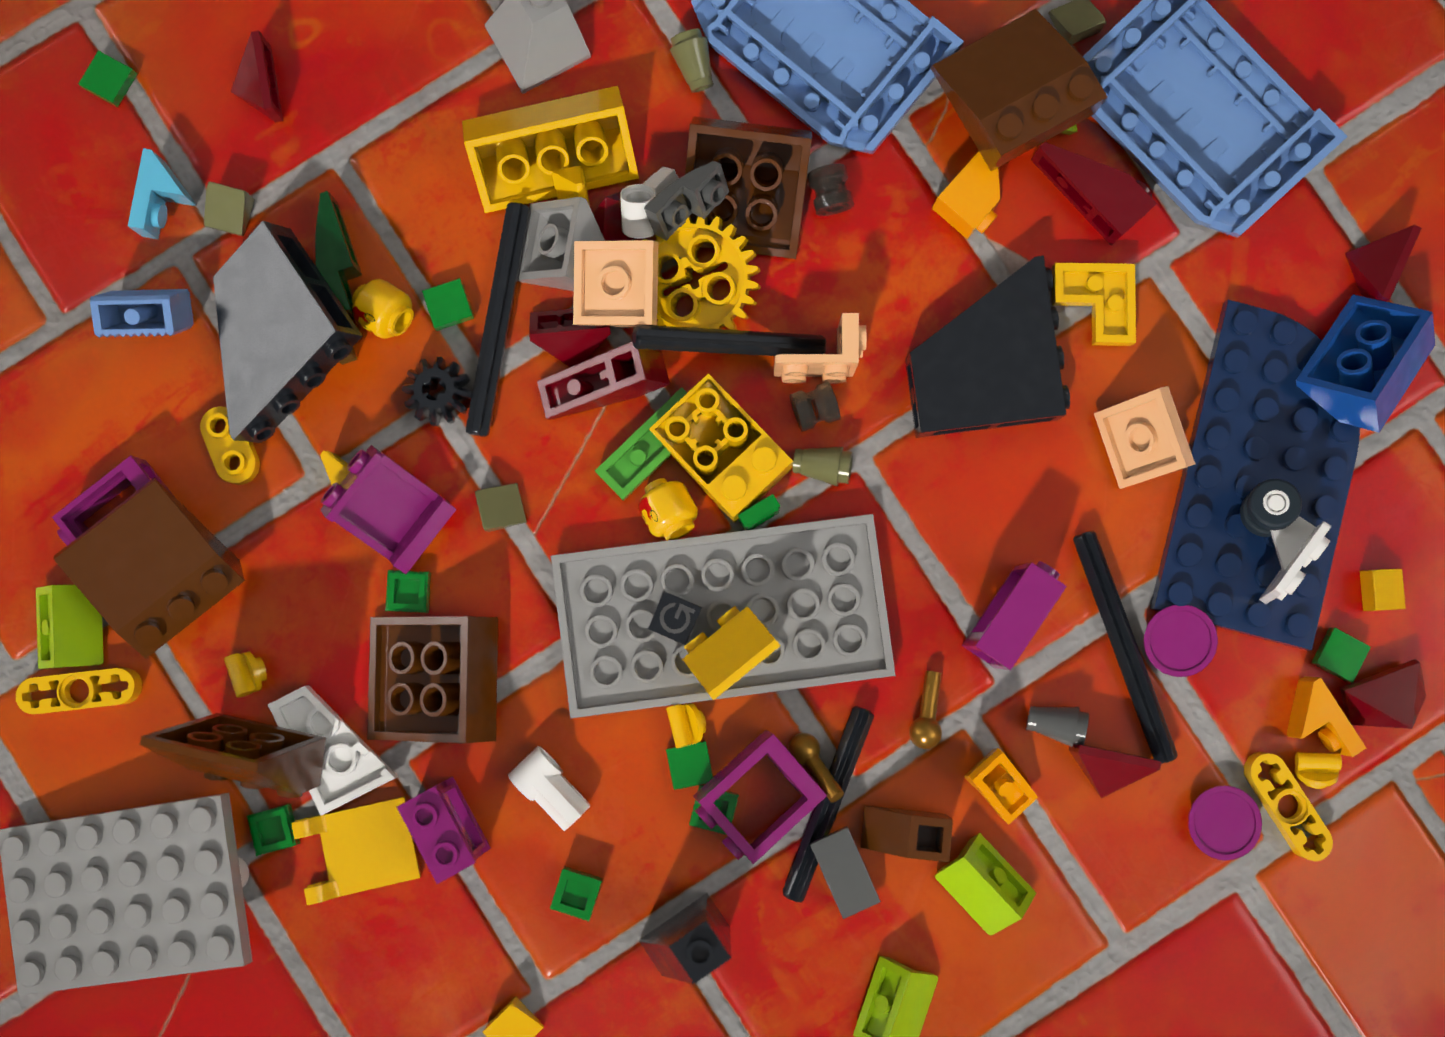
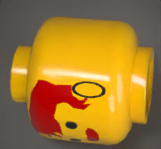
M376 279L367 284H362L355 290L352 296V316L355 322L377 337L387 339L399 336L412 323L414 312L410 297L388 281Z
M660 478L649 483L644 488L646 494L640 499L638 509L652 535L658 538L664 537L667 541L675 540L686 535L694 528L693 522L697 518L698 509L683 483L679 481L667 482L665 478Z

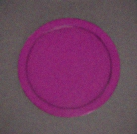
M1172 605L1162 609L1150 620L1144 634V648L1150 662L1162 673L1173 677H1188L1202 671L1212 661L1218 645L1217 631L1212 620L1202 610L1190 605Z
M1217 786L1206 790L1195 800L1189 813V831L1194 843L1203 853L1218 860H1234L1246 855L1255 847L1261 835L1262 817L1257 804L1251 796L1236 787Z

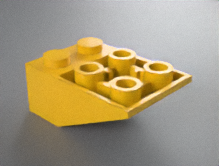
M709 373L649 428L661 444L734 523L738 520L740 513L752 507L793 468V460Z

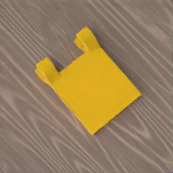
M405 796L328 813L322 816L307 817L291 823L294 839L320 834L329 881L310 884L307 888H304L307 905L421 877L413 837L397 809V806L406 802Z

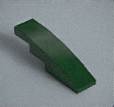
M328 191L320 193L315 232L316 267L350 318L354 320L352 316L353 295L348 280L362 276V272L338 202ZM353 347L351 353L345 359L339 361V363L343 365L357 360Z

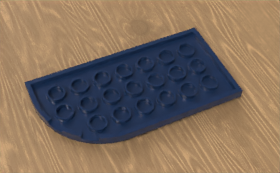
M1227 300L1223 303L1189 443L1195 465L1184 468L1150 609L1161 611L1172 605L1194 606L1206 613L1216 627L1304 650H1312L1357 458L1360 427L1339 422L1296 386L1295 380L1322 341L1312 331L1297 321L1270 310L1232 300ZM1268 479H1282L1291 483L1300 493L1302 509L1299 516L1315 527L1323 521L1331 525V528L1324 536L1330 540V543L1316 561L1312 560L1306 568L1302 566L1300 571L1306 575L1291 595L1287 594L1283 600L1275 598L1268 604H1265L1259 599L1281 570V565L1272 537L1257 536L1247 530L1241 521L1240 507L1246 496L1259 483Z

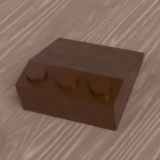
M1036 9L931 66L932 72L990 171L1094 115L1108 98L1087 61Z
M693 117L689 128L685 175L705 164L716 161L721 164L730 191L724 200L707 215L708 225L710 226L713 219L717 216L723 220L721 231L730 224L735 226L737 230L733 240L741 236H745L748 239L742 251L753 250L756 254L796 259L812 131ZM692 213L690 217L693 223L696 224L698 216ZM705 243L700 246L715 249L713 243Z
M155 477L54 555V561L113 630L144 658H148L245 581L240 560Z
M370 617L367 739L442 743L496 741L498 617Z
M220 713L143 735L140 740L141 746L187 769L203 772L206 779L240 781V786L244 788H271L277 790L279 796L287 798L301 797L304 792L320 786L326 737Z

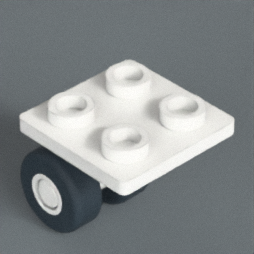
M1268 479L1259 483L1246 496L1240 507L1241 521L1247 530L1257 536L1272 537L1281 565V570L1259 599L1265 604H1268L1275 598L1283 600L1287 594L1291 595L1306 575L1300 571L1302 566L1306 568L1312 560L1316 561L1330 543V540L1324 536L1331 528V525L1323 521L1315 527L1299 516L1302 509L1300 493L1291 483L1282 479Z

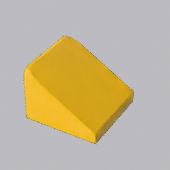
M575 166L553 171L552 176L558 200L582 197L587 199L590 206L583 168Z
M323 450L320 456L330 483L332 485L337 482L340 485L350 472L347 470L348 463L337 454Z
M1402 569L1360 571L1363 611L1406 609Z
M515 996L486 1025L482 1033L486 1037H535L544 1028V1025Z

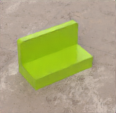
M49 585L36 588L38 669L102 665L104 662L102 615L76 585Z
M981 833L970 838L957 859L939 869L935 874L936 880L988 935H994L1021 920L1037 894Z
M879 956L853 1036L919 1037L938 982V976L930 972L913 970L890 957Z

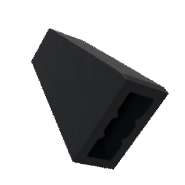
M708 893L639 940L662 976L691 984L697 983L732 958L730 926Z

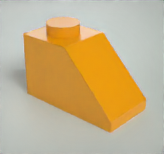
M978 151L937 197L932 207L937 214L966 239L975 230L983 234L998 216L993 212L1001 199L998 168L990 171L981 153Z

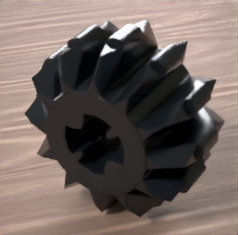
M442 357L435 359L433 368L426 359L421 360L420 367L423 372L418 374L415 370H408L407 375L415 382L414 384L402 386V391L412 395L404 402L405 406L408 409H416L414 417L419 421H423L429 416L430 424L433 426L439 425L442 414L449 424L454 423L455 417L452 411L455 408L463 414L468 410L460 402V399L472 398V392L462 388L470 382L469 376L467 374L458 375L460 366L456 362H452L446 367L445 360ZM439 383L446 391L445 393H439L436 400L429 393L430 390H437Z

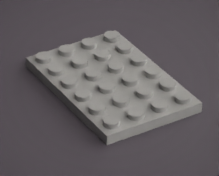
M229 793L0 829V856L18 996L240 967L253 962Z

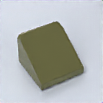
M1073 0L1050 10L1048 13L1056 30L1070 45L1100 33L1106 24L1104 16L1090 0Z
M208 182L204 226L244 237L255 199L244 190Z
M517 483L475 491L485 531L491 532L527 523Z

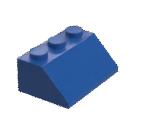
M1352 295L1295 380L1296 386L1339 422L1380 433L1435 346L1433 312Z

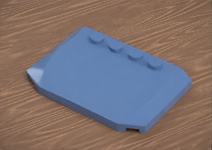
M691 0L710 47L829 145L873 154L935 80L936 77L931 70V66L957 52L964 42L934 16L931 19L928 18L908 0Z
M1142 0L1083 56L1108 96L1092 117L1194 223L1234 237L1242 235L1348 137L1320 108L1314 111L1206 0Z

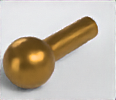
M925 671L920 716L913 721L909 729L912 743L921 749L935 747L942 737L941 726L936 721L942 675L939 672Z
M809 733L795 735L788 745L790 754L800 765L808 768L830 802L839 800L844 795V792L819 757L821 749L818 740Z

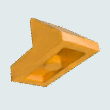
M1304 676L1298 680L1287 736L1302 739L1320 729L1318 732L1319 739L1332 753L1335 752L1336 754L1354 757L1365 750L1364 743L1322 678Z
M999 748L990 751L964 776L1008 825L1038 798L1015 766Z

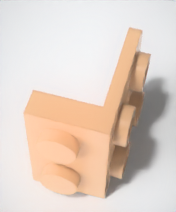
M842 313L837 328V354L775 355L774 376L782 377V382L804 383L806 382V377H822V382L844 383L846 382V377H853L859 364V358L863 357V350H866L867 341L866 325H859V313Z

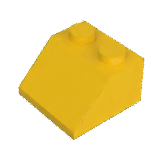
M736 606L732 607L716 620L721 628L708 638L702 632L684 646L689 654L682 660L713 700L781 646L748 606L741 612Z

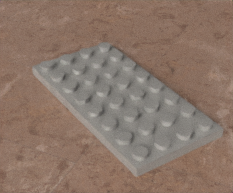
M873 514L551 556L570 718L713 700L682 660L689 654L684 648L685 645L648 629L664 591L702 607L687 644L702 632L708 638L721 628L716 620L732 607L736 606L741 612L748 606L781 645L716 699L896 676Z

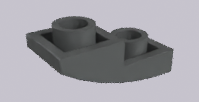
M713 161L687 173L662 190L644 207L656 236L667 241L686 222L692 213L705 219L724 200L730 191L721 164Z
M847 826L810 843L843 919L881 902Z

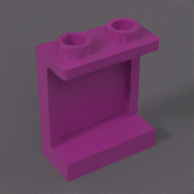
M371 445L366 452L361 449L351 459L347 466V470L350 471L340 485L335 482L330 486L322 497L321 503L324 506L320 510L325 518L339 524L386 557L394 567L407 574L456 511V508Z

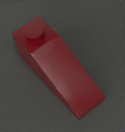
M1044 142L1038 148L1031 159L1111 246L1157 204L1152 199L1150 189L1143 182L1135 180L1130 174Z
M630 342L539 380L537 384L545 417L548 420L637 398L670 385L662 350L636 349L633 343Z

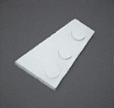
M309 685L303 686L268 704L278 727L326 737L320 786L309 790L321 816L398 777Z

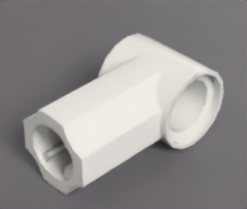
M661 167L643 184H633L622 189L620 192L622 232L626 236L643 239L654 235L644 207L662 190L679 179L674 169Z
M537 746L508 774V777L526 798L531 801L535 800L563 831H566L591 805L562 775L563 770L543 748Z

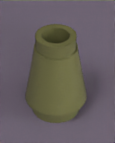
M700 29L687 30L673 36L670 39L673 46L670 52L689 85L691 93L700 92L712 87L714 84L712 81L707 37L702 36Z
M844 447L796 449L793 459V473H800L801 475L837 487L839 483L849 484L853 452L844 451Z

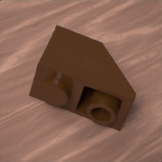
M864 805L860 847L905 858L949 862L953 819L941 813Z

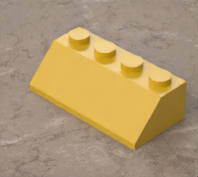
M618 86L462 121L464 144L485 213L506 209L508 203L529 204L557 197L552 173L558 169L575 166L583 168L587 190L639 179Z

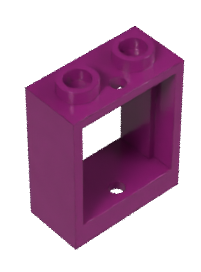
M129 456L52 518L60 527L57 531L59 537L66 545H69L88 530L84 523L86 519L131 484L138 491L155 477L169 492L170 490L146 460Z
M1041 561L1037 565L1031 562L1015 566L962 646L995 669L1011 670L1067 586L1057 580L1060 574Z
M765 730L694 794L693 797L700 804L695 812L710 829L718 824L725 832L727 837L722 843L736 859L739 860L745 855L754 864L827 795L777 737ZM766 755L802 797L756 840L749 844L713 802Z

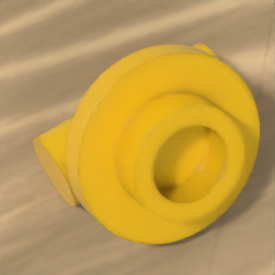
M248 651L242 654H232L224 658L237 698L261 690L262 681L267 679L266 668L261 657L255 658Z
M692 703L678 704L666 708L676 748L697 744L702 740L703 734L706 731V719L701 710H698Z
M1296 752L1295 775L1306 786L1314 789H1323L1334 785L1338 781L1339 770L1342 767L1340 754Z

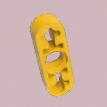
M111 668L33 677L26 679L19 685L16 691V702L19 708L28 714L128 704L139 697L142 691V680L139 674L130 668ZM119 678L121 681L128 682V689L121 691V694L119 691L102 692L101 684L116 683L119 681ZM77 679L84 680L89 687V695L81 703L74 701L70 695V687ZM38 689L40 691L57 690V698L37 701L32 700L31 693L38 691Z
M1257 752L1249 756L1244 764V776L1291 850L1297 856L1310 861L1325 859L1333 848L1332 836L1285 762L1279 756L1266 752ZM1262 762L1273 765V768L1269 771L1274 783L1281 785L1285 783L1286 785L1275 789L1268 779L1258 778V774L1262 771L1259 764ZM1291 794L1297 800L1298 808L1293 816L1284 818L1278 810V803L1283 796ZM1301 824L1306 832L1318 835V838L1314 840L1316 848L1313 850L1303 847L1307 842V837L1301 829L1295 827L1290 829V827Z

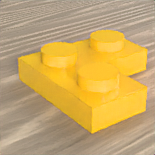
M1055 263L1052 266V306H1092V345L1132 346L1136 343L1135 264Z

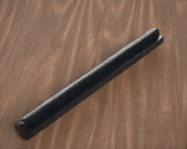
M517 202L508 203L506 207L466 424V433L479 437H486L490 432L530 213L528 206Z
M1094 531L1079 534L1074 537L1073 541L1153 759L1161 761V764L1173 761L1178 756L1097 534Z

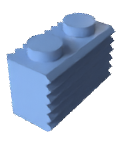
M188 289L120 290L102 293L90 298L94 334L99 338L103 336L118 337L120 335L122 337L128 335L130 337L135 335L138 337L143 335L146 337L150 335L154 337L158 335L162 337L165 335L173 336L190 329L194 325Z

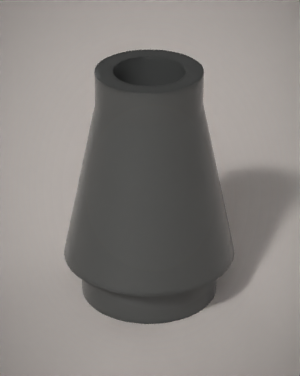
M1030 706L1026 730L1035 731L1070 747H1073V744L1084 745L1089 713L1079 711V707Z

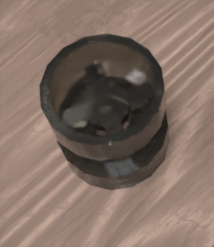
M829 164L818 167L808 173L809 186L816 192V198L813 201L816 215H834L849 210L854 206L852 192L847 190L845 185L848 180V173L844 164Z
M829 382L816 385L814 391L808 393L801 390L789 394L793 412L801 432L814 428L816 423L821 421L831 423L841 419L838 403Z

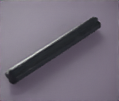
M638 325L633 329L632 343L636 349L765 356L826 353V339L822 335Z
M858 706L852 709L829 769L844 794L874 719V714L871 711ZM844 795L835 802H830L825 797L814 808L783 888V896L800 903L804 901L818 865L810 843L830 833Z

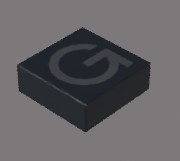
M664 591L648 629L686 645L702 607Z

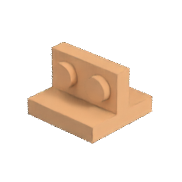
M654 240L574 241L573 325L615 326L620 328H635L638 325L657 326L658 242Z
M1168 386L1158 388L1094 413L1119 489L1195 465Z

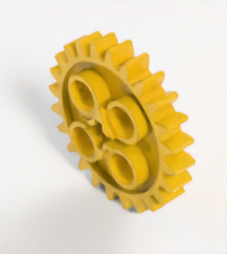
M689 216L686 222L667 241L656 236V242H658L657 326L722 329L726 326L730 330H737L733 320L736 316L748 320L749 317L742 308L744 304H757L748 294L749 291L761 288L756 282L750 281V276L760 273L761 270L758 266L748 265V262L757 256L753 250L742 251L748 239L745 236H741L733 240L737 230L735 226L730 224L721 231L723 220L720 217L716 216L709 226L707 217L703 219L698 216L695 224ZM705 243H713L715 248L713 258L706 263H700L697 258L698 249ZM675 259L678 263V272L673 278L666 280L662 277V266L666 261ZM723 263L728 264V268L724 271L701 277L698 280L700 285L698 288L686 284L668 296L663 294L664 290L669 287L679 286L691 281V273L693 271L705 275ZM719 280H728L731 287L729 295L723 300H715L712 293L713 286ZM684 296H691L694 302L693 310L689 315L680 317L676 309L679 299Z

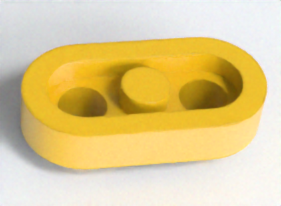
M218 406L208 410L202 417L200 430L217 474L224 481L236 485L251 482L257 476L260 469V460L253 442L235 441L229 434L227 407ZM223 419L226 427L221 433H217L215 425L219 420ZM238 456L240 466L236 470H231L230 460Z

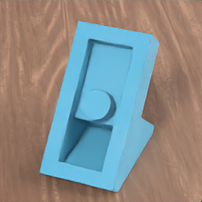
M143 148L128 227L142 237L159 239L160 229L167 222L166 202L196 206V204L167 163L151 149Z

